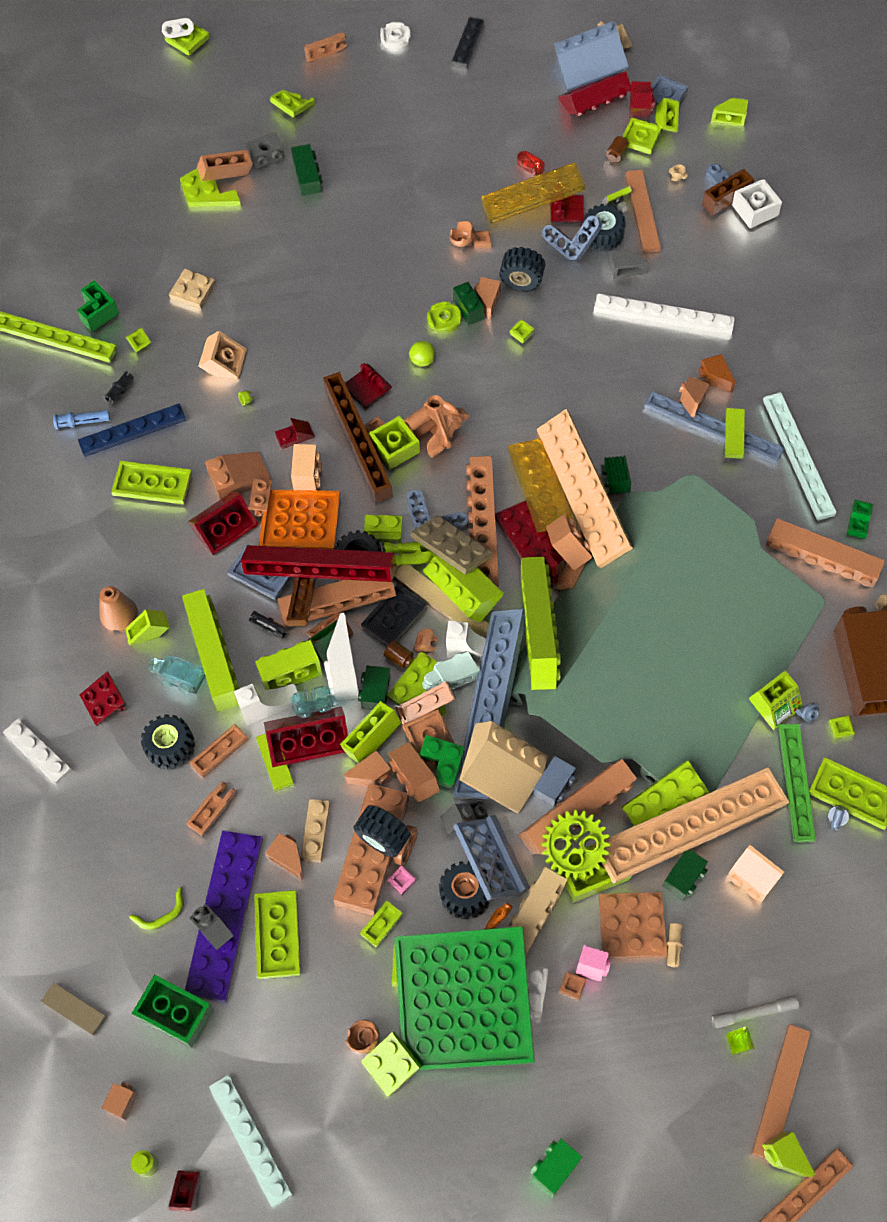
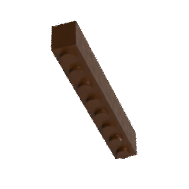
M337 372L323 377L325 391L375 503L392 498V485L341 373Z

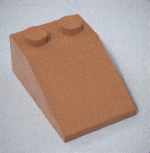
M259 452L221 455L205 461L208 474L220 500L233 491L242 494L252 490L254 478L271 480Z

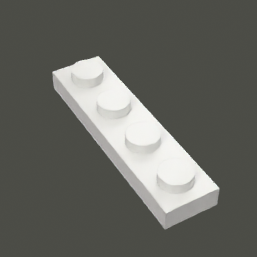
M19 719L15 720L3 732L9 740L57 785L72 771Z

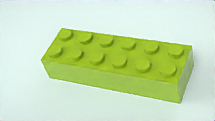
M204 589L182 595L211 697L217 711L221 712L239 706L234 691L238 690L239 686L211 595H206Z

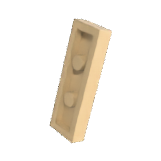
M309 799L300 855L301 860L321 862L330 801Z

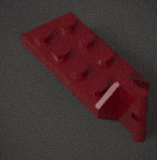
M528 499L495 513L496 521L520 558L544 557L545 565H549L551 587L556 589L558 564L563 560V557L552 546L546 526Z

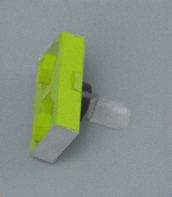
M630 186L606 196L602 202L604 206L611 203L619 204V209L626 213L627 208L624 202H621L630 195L632 190Z

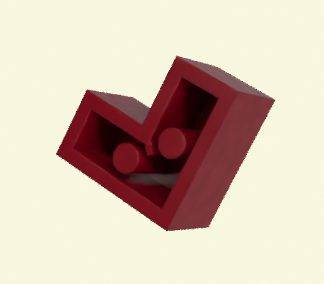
M631 82L629 119L632 117L648 120L650 114H653L655 98H653L654 88H651V82Z

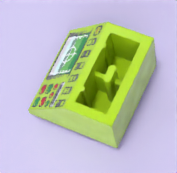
M786 670L748 698L773 730L795 714L797 709L802 707L798 685Z

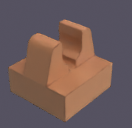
M426 628L418 632L413 650L419 653L421 651L431 653L436 648L432 647L430 642L435 643L438 641V638L433 635L432 630Z

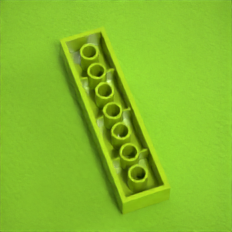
M544 557L521 558V594L526 617L525 632L531 690L556 689V681L560 680V669L557 668L560 665V653H557L559 651L558 639H555L557 638V627L553 626L555 625V613H553V601H550L552 600V589L550 588L549 565H545Z

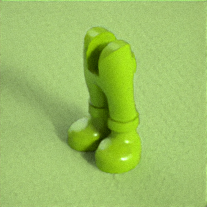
M417 541L397 543V545L389 542L382 543L383 552L399 554L395 555L397 567L399 565L429 563L437 556Z

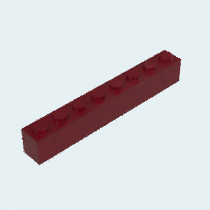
M247 545L241 557L243 573L246 575L392 582L397 568L394 552Z

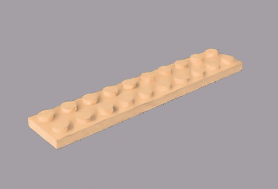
M565 409L537 428V431L583 535L590 546L595 562L599 568H603L633 549L573 418L570 412Z
M765 768L611 836L605 840V842L611 844V847L605 848L610 853V856H603L607 863L602 864L614 884L782 808L789 803V800L770 769Z

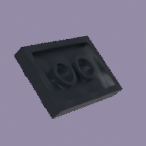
M399 584L394 587L396 596L383 599L361 623L363 629L386 646L393 640L398 641L427 609L426 603Z

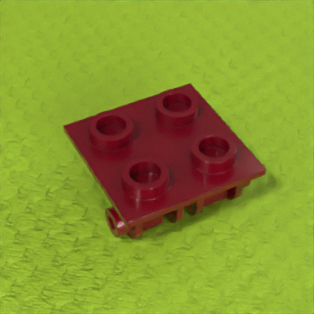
M557 188L554 195H550L551 222H583L584 195H564L562 188Z
M362 363L360 365L361 371L346 381L345 384L348 391L364 407H367L393 387L371 365Z
M108 671L79 694L96 726L114 711L119 710V712H122L126 709V702L123 700L119 689L116 687Z

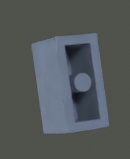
M554 756L534 787L533 795L553 807L557 802L561 803L566 795V792H564L566 787H571L577 777L575 776L576 768Z

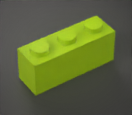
M380 701L340 745L348 757L359 764L374 753L402 722L393 709Z

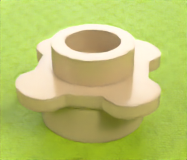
M681 164L674 165L673 168L669 169L673 181L688 177V174L685 173V167Z

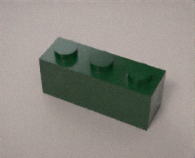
M310 144L291 147L301 195L320 193V185H323L322 176L318 175L320 172L319 164L314 161L317 160L315 150L311 149Z

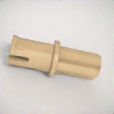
M671 923L669 925V941L666 943L668 947L667 965L679 967L681 948H683V943H681L683 925Z

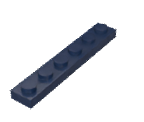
M180 403L77 440L84 457L187 420Z

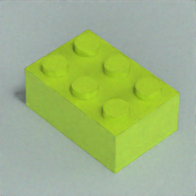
M311 640L301 641L291 648L280 649L273 655H265L255 661L265 690L282 688L293 683L297 686L322 676L319 658Z
M595 844L586 847V849L590 851L594 850L593 846ZM572 856L571 864L574 866L579 865L582 860L581 856ZM600 862L601 871L594 868V876L587 872L586 879L579 874L578 880H575L573 874H571L565 886L572 902L575 903L627 882L631 879V876L613 884L604 865ZM564 872L561 876L566 878V872Z

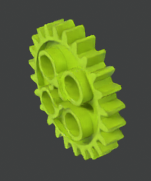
M577 810L574 811L573 816L566 811V818L559 814L558 822L551 820L554 826L552 828L546 826L550 833L549 835H542L547 842L541 843L543 847L547 848L542 854L550 856L546 859V863L553 862L551 869L559 868V876L566 872V879H569L571 874H573L575 880H578L579 874L586 879L587 872L594 876V868L601 871L599 863H607L603 856H610V853L605 848L611 847L610 843L605 842L610 836L602 834L606 831V827L599 828L601 821L593 822V814L586 818L585 811L579 816ZM574 825H580L582 830L580 834L572 835L571 828ZM589 831L590 834L583 840H581L585 833ZM559 840H565V849L557 850L556 843ZM595 840L597 843L596 848L591 851L587 850V841ZM573 841L579 842V849L573 848ZM571 850L568 856L563 859L562 856ZM580 855L581 863L576 866L572 865V856Z

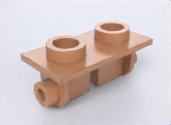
M255 478L253 480L248 509L253 510L254 515L257 517L262 516L263 511H267L272 480Z

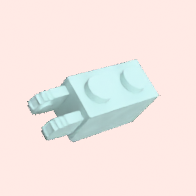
M469 652L458 653L447 661L441 660L437 662L433 671L425 675V680L422 683L423 688L427 691L448 681L453 690L476 680L480 670Z

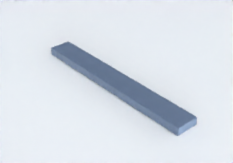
M652 391L644 408L725 442L724 421L700 411L696 413L695 417H692L683 404ZM744 430V451L777 464L784 451V447Z

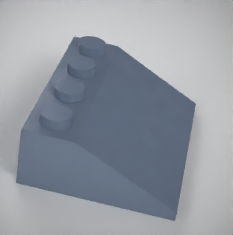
M615 20L554 43L567 91L629 69Z

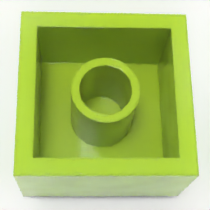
M400 416L369 433L378 456L389 470L420 453L419 440Z

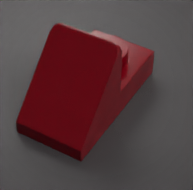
M290 418L291 426L275 431V436L281 450L315 438L308 421Z
M177 1171L168 1210L194 1211L197 1209L196 1194L200 1182V1171Z

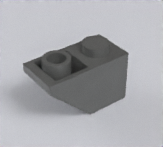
M482 802L455 804L443 813L440 818L447 833L456 834L453 827L456 823L486 819L488 814Z
M206 904L197 908L193 915L189 917L216 950L233 937L221 919Z

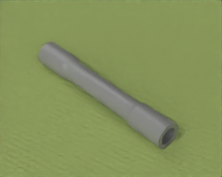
M794 995L734 1012L729 1011L713 1015L712 1022L714 1028L717 1029L777 1012L782 1013L798 1009L799 1003Z

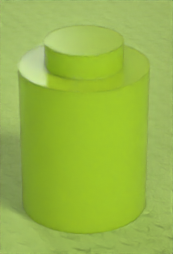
M146 1150L136 1152L131 1159L132 1170L144 1177L153 1175L158 1169L157 1157Z

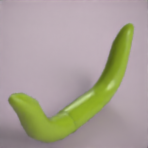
M179 887L176 892V905L174 909L151 922L145 921L137 915H129V918L141 928L147 930L156 929L170 922L182 911L184 905L182 887Z

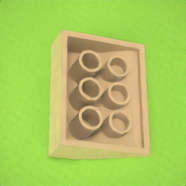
M493 721L476 723L459 780L513 812L519 813L543 775L548 756Z

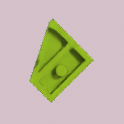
M280 90L271 96L270 102L294 118L313 106L315 98L310 97L307 100L301 98V94Z

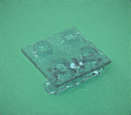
M321 686L314 688L317 699H315L313 689H310L313 699L311 701L309 700L307 690H305L307 702L305 701L303 691L290 696L291 704H296L292 705L296 716L308 717L315 711L326 712L331 710L335 703L330 695L327 696L330 694L329 687Z

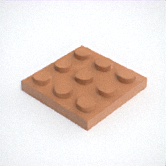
M662 892L599 894L602 950L604 953L608 952V959L667 957Z

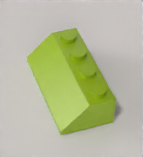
M435 556L423 570L468 618L479 623L482 622L505 594L478 567L465 575L439 556Z

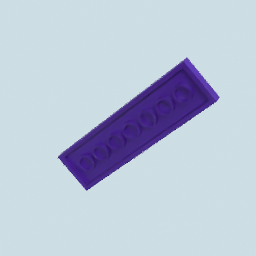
M222 830L205 904L221 919L233 937L216 950L201 931H198L185 991L198 998L227 1002L262 846V836Z

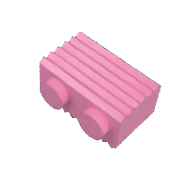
M586 945L583 946L576 974L601 981L602 976H607L611 959H608V952L604 953L603 950L599 951V949L595 950V948L591 949V947L587 948Z

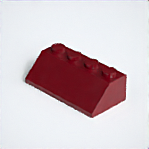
M623 71L560 95L558 99L570 115L576 114L580 116L585 114V110L589 108L590 110L599 108V104L603 102L604 104L613 102V98L617 96L618 99L627 96L631 84L627 71Z
M342 706L263 722L272 768L345 753L340 745L348 736Z

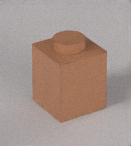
M122 1082L121 1085L113 1083L101 1108L126 1120L138 1094L133 1092L134 1087Z

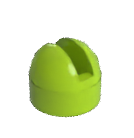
M248 390L238 393L239 400L243 406L253 401V396L250 397L249 394L251 392Z

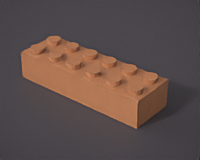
M621 759L608 766L519 833L518 837L531 855L537 853L541 855L543 851L547 850V848L541 845V843L547 842L542 835H549L550 832L546 829V826L551 828L554 826L551 820L558 822L559 814L566 818V811L573 816L575 810H577L579 816H581L583 811L586 812V818H589L592 814L595 816L602 811L601 806L609 805L618 799L617 794L620 795L630 790L634 786L632 782L637 778L624 760ZM574 825V826L571 828V831H573L574 829H578V828H580L581 826H580V825Z
M369 783L359 817L368 805H372L388 811L403 822L409 804V795L406 792ZM355 831L333 901L337 907L374 916L377 912L392 857L370 847L358 837Z

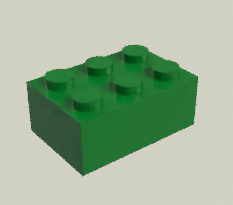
M154 974L131 1014L144 1023L192 1048L214 1008L210 1003Z

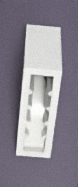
M449 620L446 635L447 657L452 658L458 653L469 652L474 661H481L486 638L476 634L469 627L468 622Z
M294 683L271 690L258 689L253 684L234 691L247 726L302 703Z

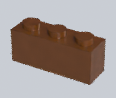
M745 169L740 170L704 191L702 206L711 215L718 213L733 203L735 191L753 184L755 179Z

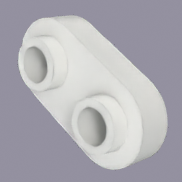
M187 18L167 21L162 26V32L167 38L186 36L193 31V23ZM183 24H187L189 28L187 30H184L182 26ZM168 27L173 28L172 33L167 32Z

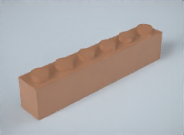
M778 518L766 543L773 550H780L791 557H797L809 564L820 566L826 571L838 573L846 579L858 581L864 586L874 587L885 563L883 559Z
M340 580L314 588L308 621L394 597L396 593L393 582ZM292 595L278 599L281 616L286 627H290L287 626L286 620Z

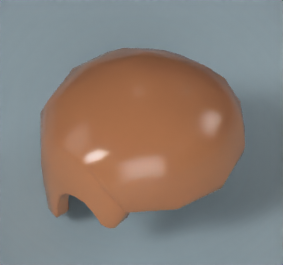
M460 221L456 229H451L450 241L457 247H466L475 238V231L471 222Z
M365 1019L356 1021L348 1029L346 1043L354 1052L360 1054L370 1053L379 1043V1029L372 1021Z

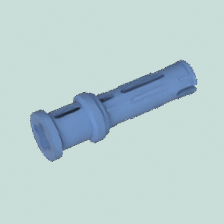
M108 410L79 414L69 412L63 415L53 414L55 430H59L61 427L70 426L74 428L79 424L110 421Z

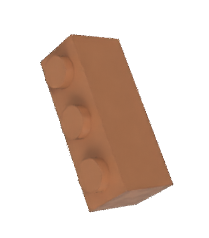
M247 150L203 155L200 157L197 169L202 181L244 176L249 174L252 161Z
M410 742L388 753L390 757L389 767L393 773H397L400 784L406 785L405 789L410 797L413 796L417 802H420L440 792L436 777Z

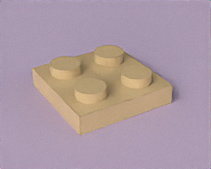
M184 269L170 291L169 297L170 299L201 309L216 284L215 279Z

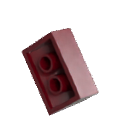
M235 491L188 521L197 537L212 555L259 525L241 494Z

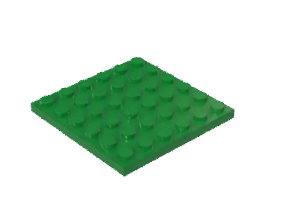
M523 927L394 937L401 1040L422 1066L419 1070L535 1062Z

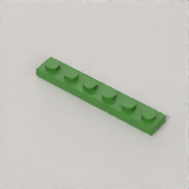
M780 724L778 730L787 798L789 800L793 843L815 842L816 837L800 724Z

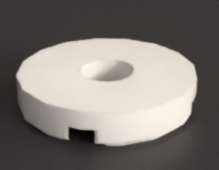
M401 22L388 23L384 29H381L380 38L386 47L391 49L403 48L411 41V30Z

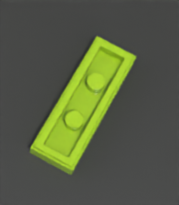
M726 408L724 454L726 458L743 459L745 409Z
M266 733L257 736L256 740L275 792L293 786L294 783L287 765L272 768Z

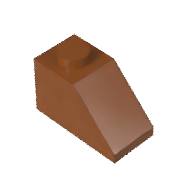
M722 354L702 359L698 369L700 377L704 378L705 382L710 384V386L728 393L733 392L736 381Z

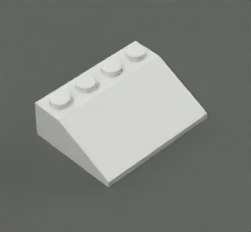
M340 613L327 650L328 660L324 661L331 696H335L336 702L358 699L359 693L345 613Z

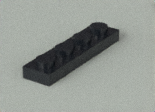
M469 17L453 56L452 66L467 69L484 26L483 19Z

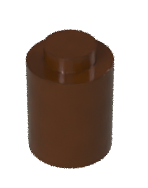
M615 137L607 149L606 157L609 161L619 162L628 149L629 143L624 137Z
M395 640L390 642L384 651V657L402 669L409 667L415 659L412 651Z

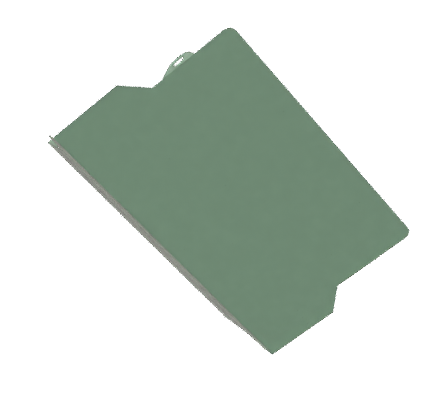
M685 475L661 491L628 492L616 509V513L633 549L603 568L597 566L594 557L588 560L574 588L562 590L553 603V613H555V625L553 626L557 627V638L555 639H558L559 651L557 653H560V665L557 667L560 669V680L556 681V689L531 690L526 643L518 656L511 696L517 702L511 699L510 702L522 706L523 702L518 693L525 694L530 715L541 716L601 763L633 759L641 765V776L651 784L655 782L650 781L646 775L658 781L687 760L711 793L718 788L760 716L759 711L748 698L788 669L822 611L825 600L818 592L761 549L755 520L698 475Z

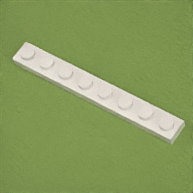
M597 294L594 312L732 335L735 319L734 316Z

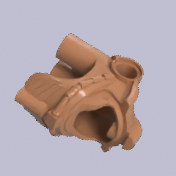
M433 395L424 403V407L404 419V422L417 439L428 431L433 434V437L427 444L428 455L433 458L442 452L444 448H451L450 440L453 438L454 431L461 427L464 420H468L469 415L464 409L456 408L453 404L443 401L440 396Z

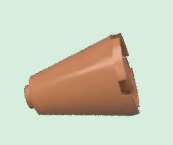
M107 586L100 592V620L104 627L110 631H125V628L137 618V606L133 600L116 587Z

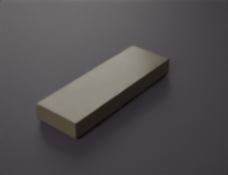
M55 983L51 985L41 1000L42 1003L93 1036L106 1019L105 1015Z

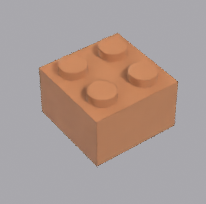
M563 514L546 526L552 546L569 566L576 570L593 557L583 532L578 531V526L572 518L568 519Z

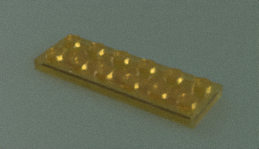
M576 162L483 195L481 199L491 225L582 192L586 188Z
M541 438L508 445V452L537 533L546 531V526L563 514L568 519H573L557 474Z

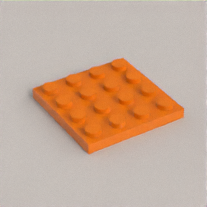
M271 490L267 511H263L259 546L334 549L340 491Z

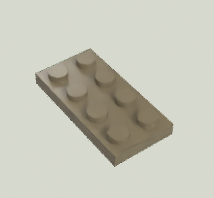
M438 515L411 531V538L465 575L492 558V551Z

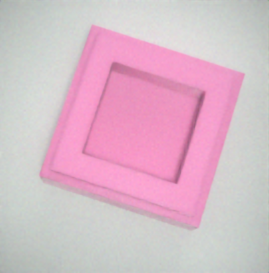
M400 866L387 879V882L401 895L417 881L403 866Z

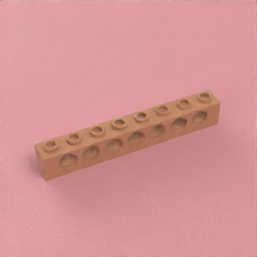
M492 456L470 457V464H466V474L470 475V480H467V491H471V496H468V507H472V512H468L469 523L473 524V528H469V537L492 551V558L478 566V568L484 574H488L489 576L487 577L499 588Z

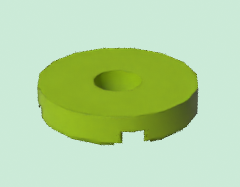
M445 301L438 302L430 308L427 313V320L431 329L436 332L450 333L460 326L462 316L458 306ZM442 315L449 316L447 319L440 318Z

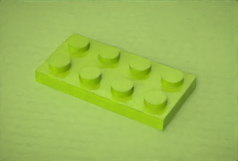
M120 461L111 492L113 496L184 505L192 471L191 469Z
M824 757L809 789V795L832 806H843L848 810L849 814L885 830L887 827V786Z
M685 760L621 806V809L632 825L636 826L710 792L690 762Z
M296 890L254 894L258 980L301 976Z

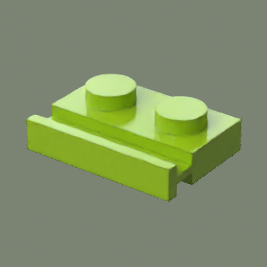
M365 515L364 531H367L368 535L373 534L379 542L401 543L402 516Z

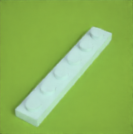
M227 1075L209 1086L272 1208L293 1196L230 1076Z

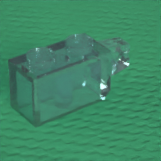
M173 655L166 657L165 661L152 658L147 667L150 672L159 676L163 685L177 687L185 694L193 693L196 695L205 678L202 666Z

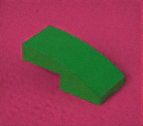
M854 500L847 535L866 539L873 504Z

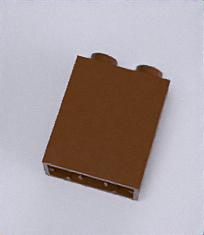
M887 605L882 607L881 611L867 612V609L863 606L849 608L843 612L834 629V635L853 716L887 714Z

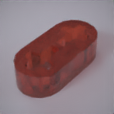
M527 151L518 153L517 164L519 167L534 176H540L544 173L545 164L541 159Z

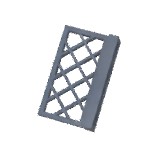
M490 815L486 819L456 823L453 826L487 901L506 897L518 898L530 889L496 815ZM463 828L471 833L470 837L465 835ZM474 837L480 839L482 844L480 845L475 842ZM472 847L479 851V855L473 853ZM483 855L491 859L490 864L482 859ZM480 866L488 870L487 874L482 872ZM492 873L499 878V882L491 878ZM489 884L497 889L495 894L492 893Z

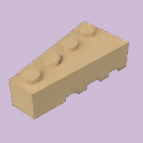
M546 867L537 882L534 881L528 891L530 893L528 898H524L521 902L519 914H514L509 923L511 927H523L526 956L557 904L568 880Z

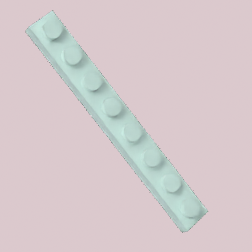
M782 393L765 396L763 402L817 521L834 517L836 515L835 508Z

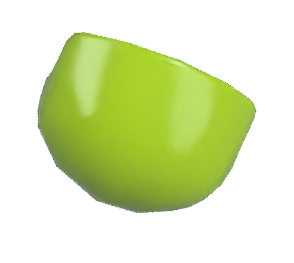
M424 340L417 341L411 346L409 356L414 365L425 367L435 360L436 352L430 342Z

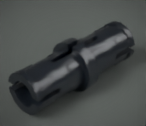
M125 371L118 381H114L112 388L104 395V399L107 402L111 400L110 404H113L118 396L126 391L125 388L134 379L131 373L127 376L128 371Z
M255 610L250 615L252 618H249V622L262 627L263 631H269L282 639L287 634L285 631L287 632L288 628L275 622L273 618H267Z

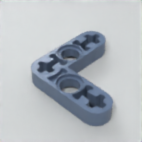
M589 216L573 240L552 225H547L543 228L542 236L566 258L578 261L601 230L602 220L596 216ZM592 221H595V224H596L595 227H592V226H593V225L591 224ZM549 230H551V233L557 237L554 238L552 236H549ZM583 234L587 235L585 243H582L580 240ZM562 238H564L566 244L564 247L561 248L559 246V241ZM568 249L575 250L576 256H573V253Z
M411 490L407 494V504L414 528L416 529L421 524L429 521L430 516L422 492ZM413 497H416L418 499L417 506H415V501ZM422 511L425 515L422 518H417L415 513ZM463 512L440 516L449 523L452 521L453 526L460 531L468 528V516ZM458 519H461V521H463V524H460L458 522Z

